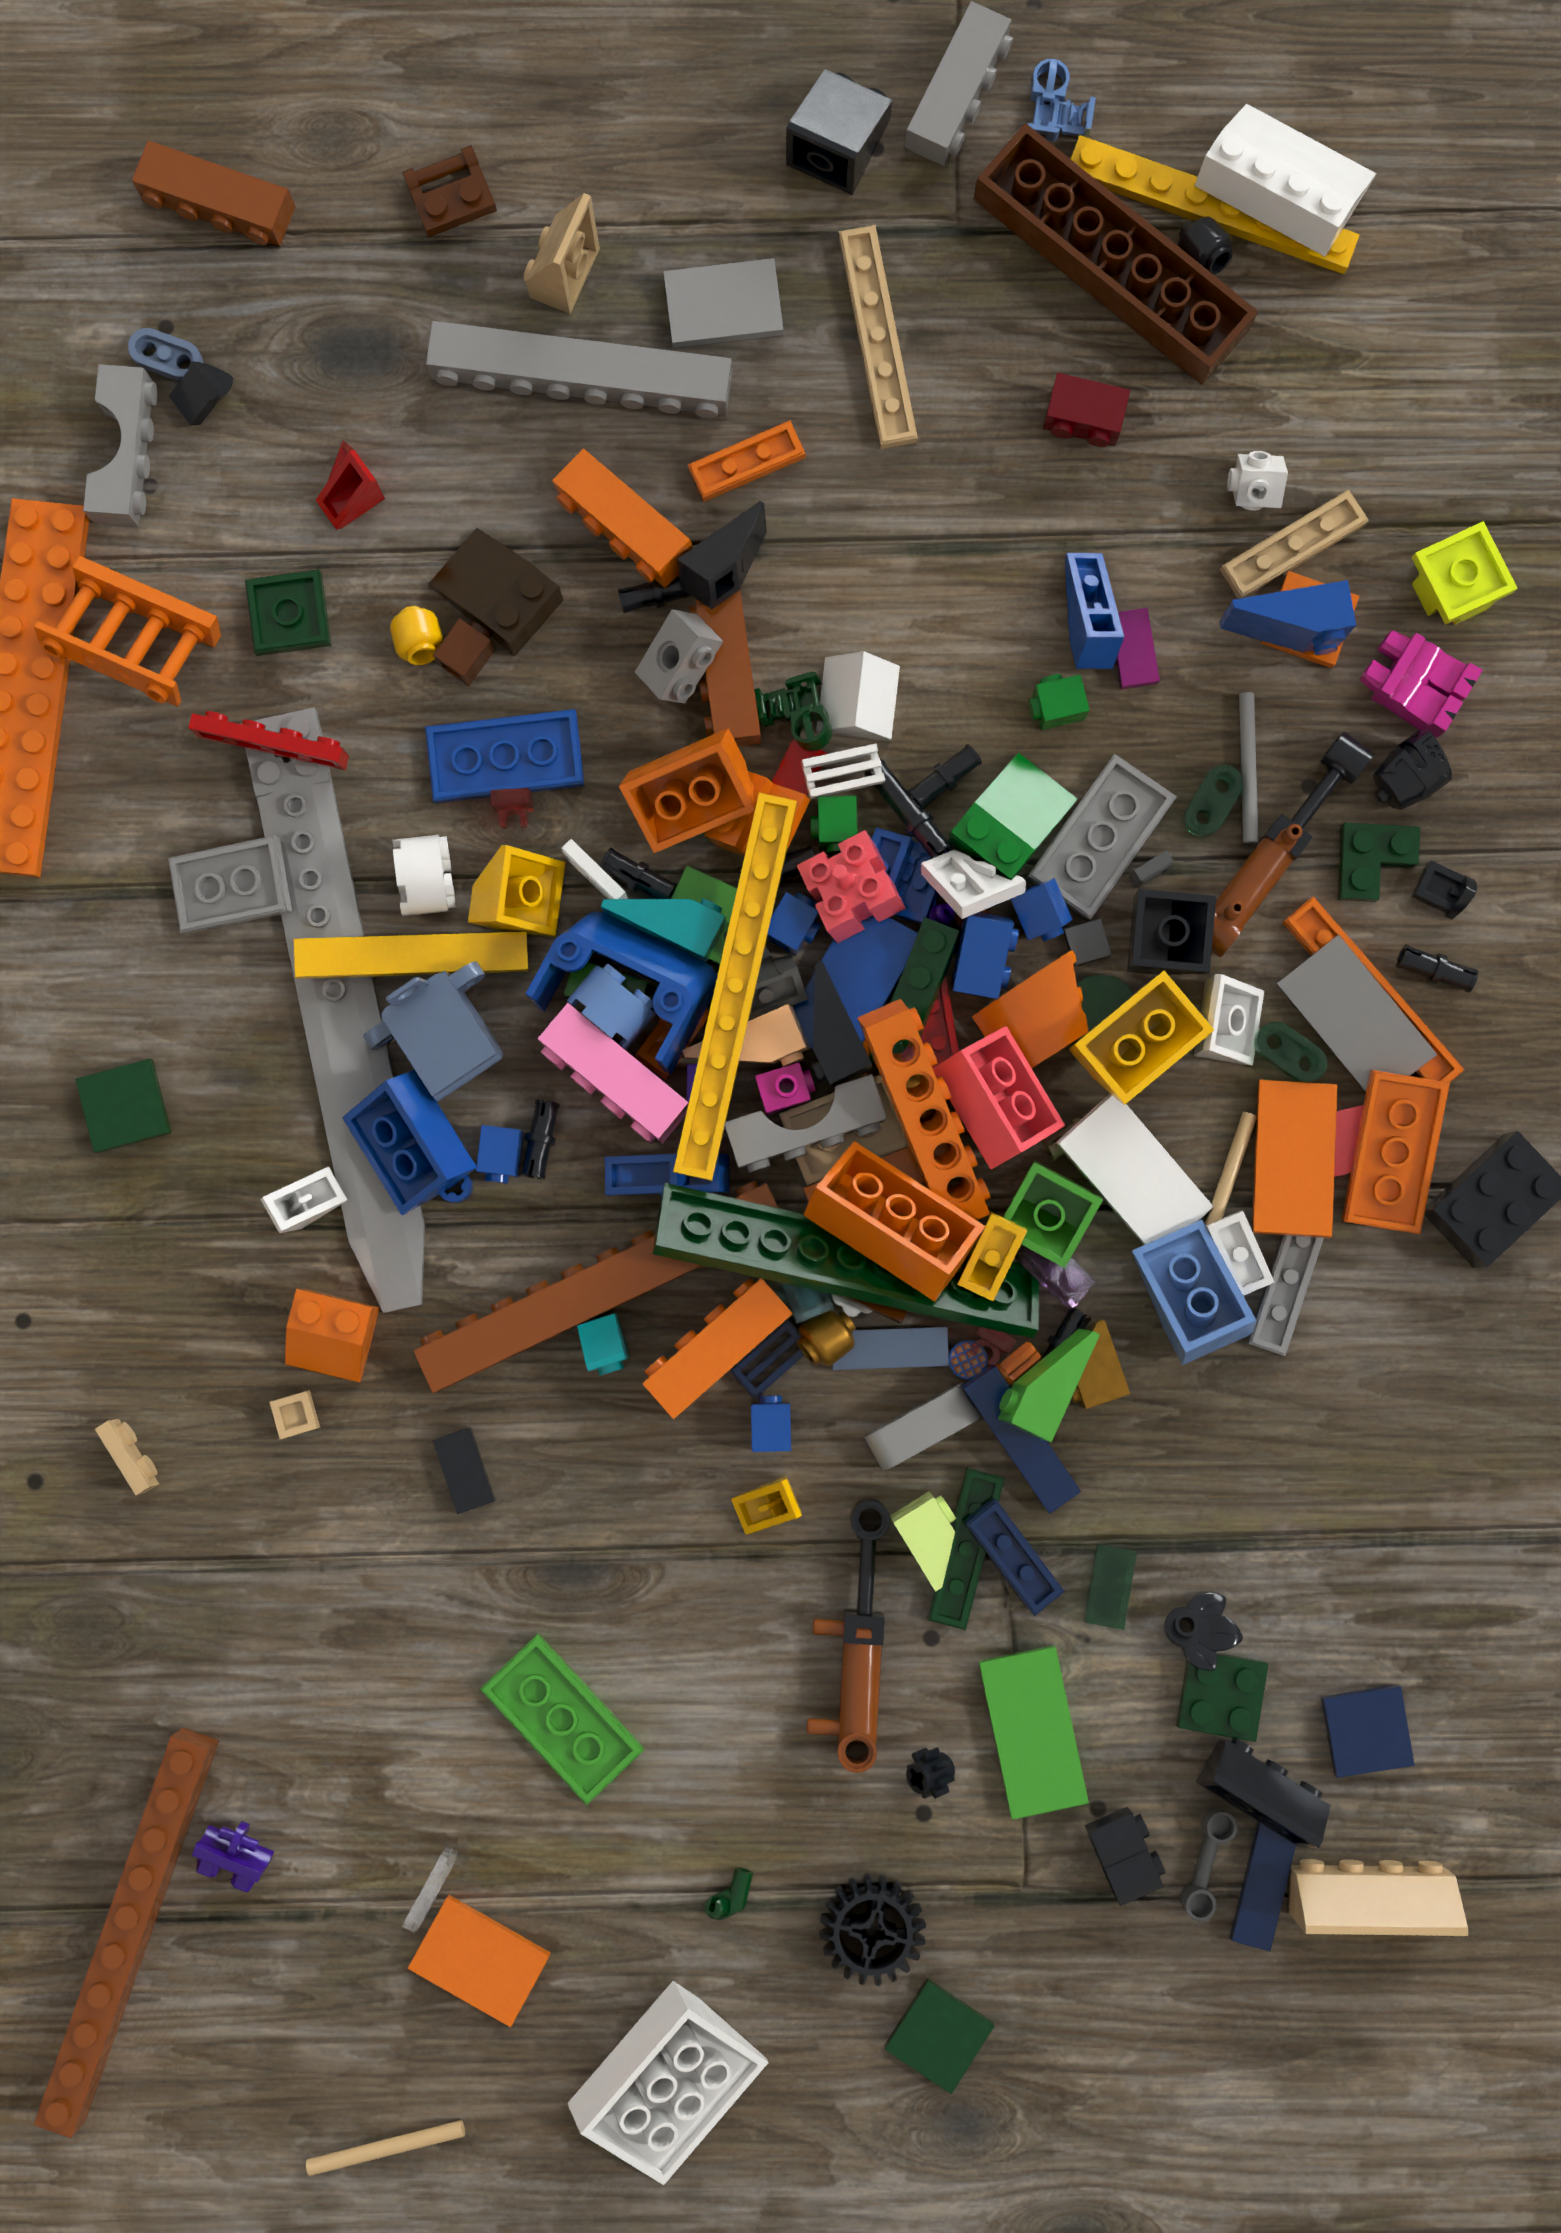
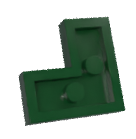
M1344 822L1340 829L1338 900L1377 902L1380 898L1381 865L1416 867L1419 864L1420 827Z

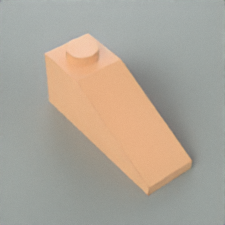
M787 1004L748 1021L739 1062L766 1064L781 1062L782 1066L786 1067L804 1059L802 1052L811 1048L793 1006ZM702 1042L682 1050L684 1057L699 1060Z

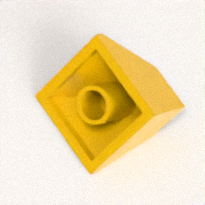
M501 845L473 884L468 923L500 931L527 932V934L556 937L566 862L512 846Z

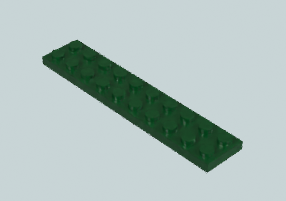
M665 1183L663 1186L653 1247L654 1255L1033 1339L1039 1330V1267L1013 1261L994 1301H991L957 1285L968 1261L967 1258L934 1302L805 1217L802 1213Z

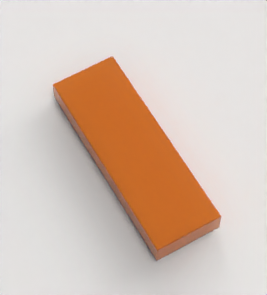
M791 420L692 462L688 464V470L702 501L705 502L805 459L806 453Z

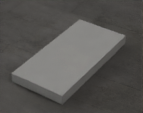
M1114 753L1032 869L1027 879L1038 885L1055 878L1066 905L1090 921L1177 796Z
M1339 934L1277 982L1365 1091L1367 1089L1370 1069L1410 1076L1437 1055Z

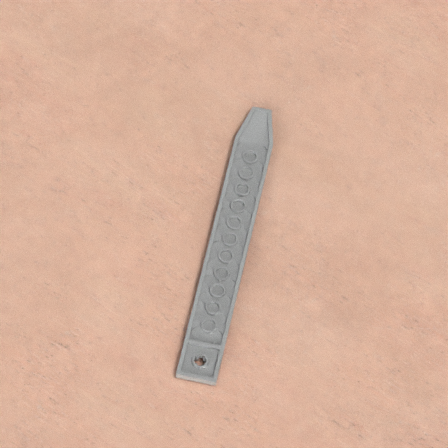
M315 707L254 720L266 726L265 730L279 733L280 728L292 729L302 733V738L317 741L318 736L323 737L318 711ZM245 748L264 836L275 835L280 837L292 907V912L281 914L335 1179L347 1198V1201L341 1204L348 1242L383 1313L422 1305L425 1248V1221L422 1207L420 1205L405 1215L400 1214L342 1118L385 1080L394 1077L388 1045L386 1044L377 1050H371L363 1037L370 1029L382 1022L374 978H295L294 939L365 937L330 768L291 758L290 762L285 763L277 755Z

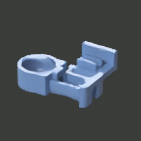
M1056 59L1043 60L1035 67L1031 80L1030 101H1035L1036 103L1033 123H1028V125L1039 134L1045 135L1047 141H1056L1060 129H1062L1061 134L1077 137L1082 135L1089 138L1096 97L1090 96L1089 102H1084L1081 106H1075L1073 102L1071 103V100L1064 102L1070 74L1067 66ZM1049 72L1045 89L1039 84L1037 78L1040 74ZM1057 74L1061 77L1063 86L1053 90ZM1083 111H1086L1085 126L1083 127L1081 126Z

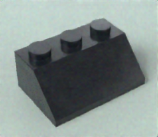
M1232 1738L1231 1742L1228 1740L1218 1741L1196 1783L1295 1846L1319 1848L1324 1838L1331 1807L1330 1804L1320 1799L1323 1793L1304 1781H1301L1298 1785L1286 1777L1288 1771L1269 1759L1265 1763L1252 1756L1254 1749L1236 1738Z

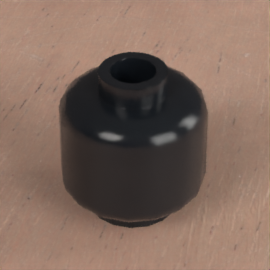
M1209 216L1201 217L1197 220H1190L1182 227L1179 233L1178 247L1213 275L1221 272L1228 265L1233 255V239L1215 219Z

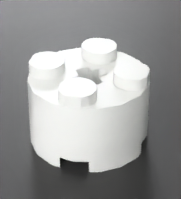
M439 835L392 840L396 882L399 894L401 895L400 909L402 916L449 911V908H456L451 873L444 874V872H452L447 836L439 837Z

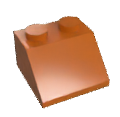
M296 1289L286 1326L285 1364L360 1383L380 1307L312 1290Z

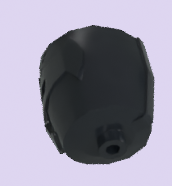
M1418 730L1389 752V755L1373 774L1374 782L1379 789L1374 794L1383 805L1387 802L1393 809L1402 810L1430 797L1452 780L1448 759L1440 744L1429 730Z

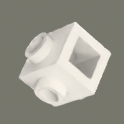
M1263 451L1238 454L1236 468L1229 469L1227 489L1233 492L1236 506H1241L1247 510H1260L1262 507H1282L1288 475L1284 457L1271 456Z

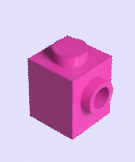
M800 1063L755 1076L766 1116L806 1104L811 1101L809 1093L816 1091L809 1069L802 1071Z

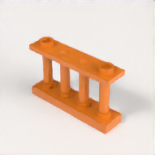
M79 555L72 569L80 590L55 628L38 620L34 625L41 648L51 656L57 658L61 656L136 688L144 692L155 702H167L178 707L181 703V697L177 682L173 680L196 644L202 642L213 648L216 646L221 637L217 616ZM100 597L114 604L90 643L70 635L93 598L97 599ZM134 612L148 618L147 623L125 658L105 651V648L127 613L131 614ZM168 627L182 633V637L160 673L157 674L139 666L161 629Z

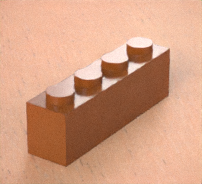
M149 140L146 143L132 179L135 188L141 196V200L147 205L157 209H162L164 206L176 210L180 216L191 221H197L198 218L208 221L215 228L225 233H232L233 230L245 234L248 239L260 245H266L268 242L280 247L296 207L287 188Z
M740 590L714 609H710L695 598L696 605L689 606V613L698 614L723 641L715 654L713 662L705 671L706 679L699 680L702 702H709L711 716H704L706 736L709 737L729 728L738 747L761 744Z

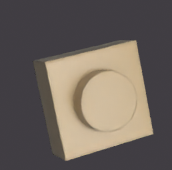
M310 1390L269 1402L279 1439L320 1428Z

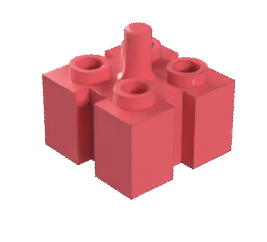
M866 830L839 843L838 846L841 853L829 858L823 851L797 865L809 893L818 902L815 906L827 932L837 943L865 930L861 921L871 916H874L879 923L906 909L893 881L885 872L887 868L875 843Z

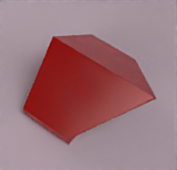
M344 440L341 443L328 481L315 500L336 530L342 529L385 499L374 476L356 451Z

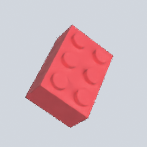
M1007 1026L962 1049L933 1068L936 1078L943 1077L951 1095L950 1102L990 1170L1022 1153L1065 1126Z

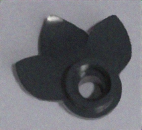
M1210 1592L1195 1595L1187 1607H1179L1172 1610L1167 1615L1164 1623V1630L1168 1639L1173 1644L1182 1647L1186 1660L1194 1667L1206 1671H1214L1216 1669L1217 1651L1232 1649L1243 1640V1635L1238 1626L1228 1617L1222 1616L1226 1606V1597L1218 1593ZM1180 1620L1189 1622L1191 1625L1189 1633L1183 1632L1180 1629Z

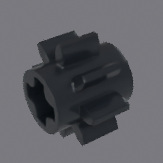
M938 1747L931 1750L923 1748L912 1753L914 1763L907 1765L906 1778L911 1789L918 1794H922L924 1799L930 1796L936 1799L949 1793L947 1784L955 1781V1767L951 1758L947 1754L940 1752Z

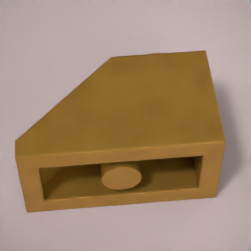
M1103 1319L1093 1321L1088 1329L1100 1334L1071 1398L1073 1403L1079 1402L1081 1408L1089 1409L1130 1394L1106 1322Z

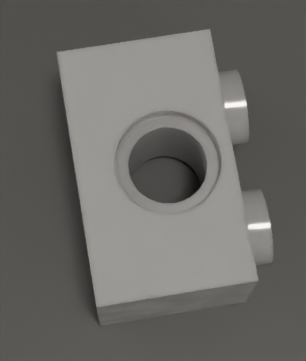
M672 609L635 670V673L660 700L685 704L694 693L696 685L707 667L713 662L715 654L723 641L698 614Z

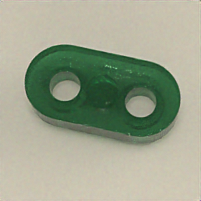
M1219 765L1211 769L1204 778L1183 816L1186 829L1194 836L1208 837L1221 827L1243 789V778L1236 768L1230 765ZM1222 781L1226 783L1228 787L1227 792H1219L1215 786L1216 782ZM1196 814H1206L1208 824H1200L1196 820Z
M1270 1022L1262 1026L1255 1035L1254 1047L1258 1055L1293 1080L1311 1083L1321 1078L1327 1068L1325 1053L1288 1025L1282 1022ZM1269 1036H1274L1278 1039L1279 1046L1277 1049H1272L1268 1046L1267 1039ZM1300 1058L1309 1060L1310 1069L1308 1071L1300 1069Z

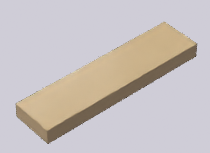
M1347 490L1222 565L1220 571L1237 598H1245L1362 528L1369 520L1350 490Z

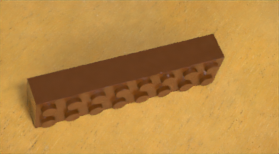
M1025 123L977 178L973 200L1201 385L1206 382L1249 332L1259 311L1028 124Z

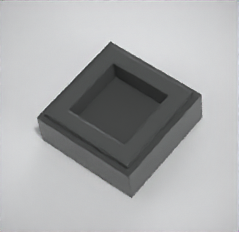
M1166 850L1133 870L1129 875V879L1135 888H1140L1166 872L1173 865V859Z
M1101 918L1063 930L1068 950H1073L1076 955L1074 967L1112 955Z

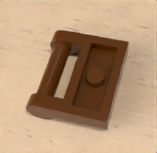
M472 145L462 148V153L416 171L410 168L402 172L428 238L497 211ZM468 168L470 176L422 193L420 186Z

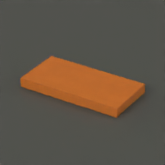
M1370 1069L1342 1221L1421 1234L1450 1083Z
M1273 1080L1258 1081L1252 1212L1253 1233L1329 1239L1332 1237L1337 1110L1336 1084Z

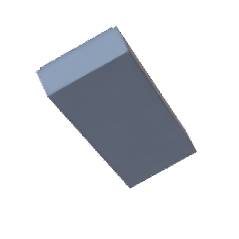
M947 1327L854 1330L852 1332L855 1340L854 1348L834 1363L832 1370L949 1366Z

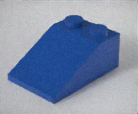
M1348 580L1234 599L1219 621L1220 628L1299 652L1314 650L1315 655H1324L1338 649L1337 646H1340L1346 640V637L1356 626Z

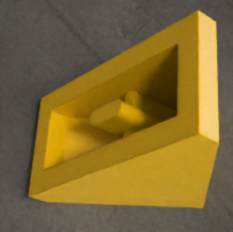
M787 1475L731 1498L745 1535L802 1516Z

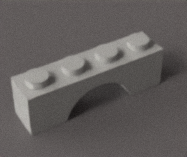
M98 364L95 402L106 416L119 423L121 443L117 454L108 465L98 471L87 474L83 512L94 524L139 527L140 515H144L146 511V495L142 491L144 478H148L150 473V460L146 453L147 443L153 440L154 426L152 419H150L151 405L155 406L157 402V386L142 367Z
M871 1074L835 1086L834 1100L829 1112L820 1122L809 1128L800 1130L782 1128L770 1121L762 1111L725 1122V1128L739 1169L747 1167L748 1173L770 1167L769 1159L784 1155L785 1161L807 1155L806 1147L821 1143L822 1149L843 1143V1135L855 1131L858 1132L859 1137L880 1131L879 1123L885 1122L887 1117L873 1075Z

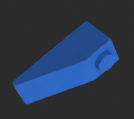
M1066 553L1065 573L1069 641L1076 669H1113L1124 634L1103 553Z

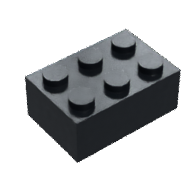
M1519 1131L1503 1134L1426 1206L1424 1215L1473 1268L1488 1267L1561 1199V1176Z

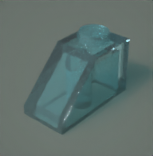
M782 1283L796 1323L834 1309L828 1293Z

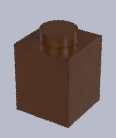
M459 618L433 656L438 666L467 686H470L495 649L489 639L491 634L484 627L474 621L469 625Z

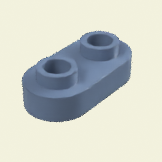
M152 328L137 330L132 334L128 342L129 354L139 367L178 382L181 381L188 371V368H180L183 361L204 363L195 345ZM148 349H156L152 356H145Z

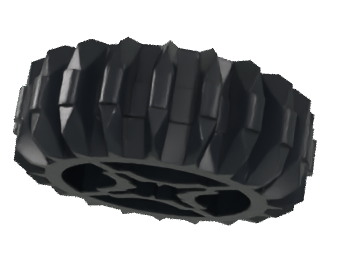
M866 1873L863 1876L864 1885L862 1886L857 1885L854 1877L848 1879L851 1890L848 1893L841 1886L835 1888V1894L840 1900L839 1902L827 1898L825 1906L832 1913H822L820 1915V1923L828 1927L819 1931V1937L821 1940L829 1941L823 1946V1953L825 1956L835 1955L831 1961L832 1967L838 1969L846 1964L843 1972L844 1978L850 1979L855 1972H859L858 1981L863 1986L867 1982V1976L873 1975L875 1985L880 1986L882 1984V1974L887 1973L891 1982H895L897 1980L895 1968L899 1967L905 1973L910 1971V1965L906 1957L911 1960H919L920 1953L913 1946L925 1945V1936L918 1932L926 1928V1922L922 1918H915L922 1912V1907L920 1903L910 1904L914 1898L913 1892L907 1890L899 1895L902 1886L899 1880H895L887 1888L886 1875L880 1874L878 1883L872 1884L870 1874ZM871 1900L868 1909L864 1913L850 1914L849 1917L845 1916L856 1904ZM884 1902L892 1905L899 1911L905 1921V1929L896 1928L895 1923L889 1922L883 1917ZM876 1914L879 1930H875L869 1944L866 1929H869L871 1923H874ZM840 1929L849 1931V1936L856 1937L862 1942L861 1956L856 1955L846 1947L841 1939ZM896 1942H900L889 1954L875 1958V1954L881 1946H895Z

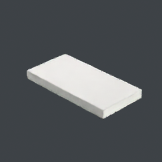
M1108 1094L1055 1142L1143 1245L1199 1221L1214 1207L1128 1105H1123L1111 1094Z

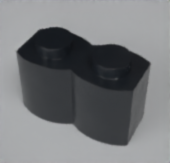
M1125 1807L1084 1825L1112 1893L1120 1906L1164 1887L1160 1876L1166 1872L1156 1850L1151 1853L1148 1851L1144 1839L1150 1837V1834L1141 1814L1134 1816L1131 1810Z

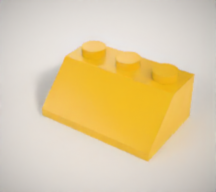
M1162 971L1069 1050L1096 1082L1125 1105L1211 1034L1214 1029L1165 971Z

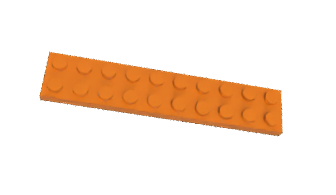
M16 498L11 500L0 579V874L41 877L70 659L63 656L57 658L45 652L40 646L34 625L38 620L55 628L80 590L72 566L79 555L85 557L90 520L83 512L84 506Z

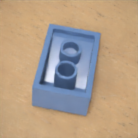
M1203 1220L1132 1250V1255L1162 1327L1182 1365L1253 1333L1257 1320Z

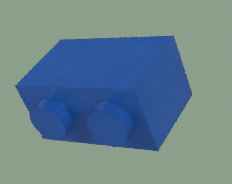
M981 912L964 918L961 930L962 935L959 940L951 980L953 991L999 999L1000 989H1007L1011 973V967L1005 966L1008 951L1015 952L1019 933L1018 929H1013L1014 923L1011 918Z

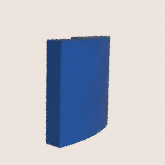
M876 827L872 840L887 868L885 872L893 881L906 908L893 916L922 924L924 917L928 918V914L935 906L939 895L921 875V863L931 858L922 845L914 842L911 837Z

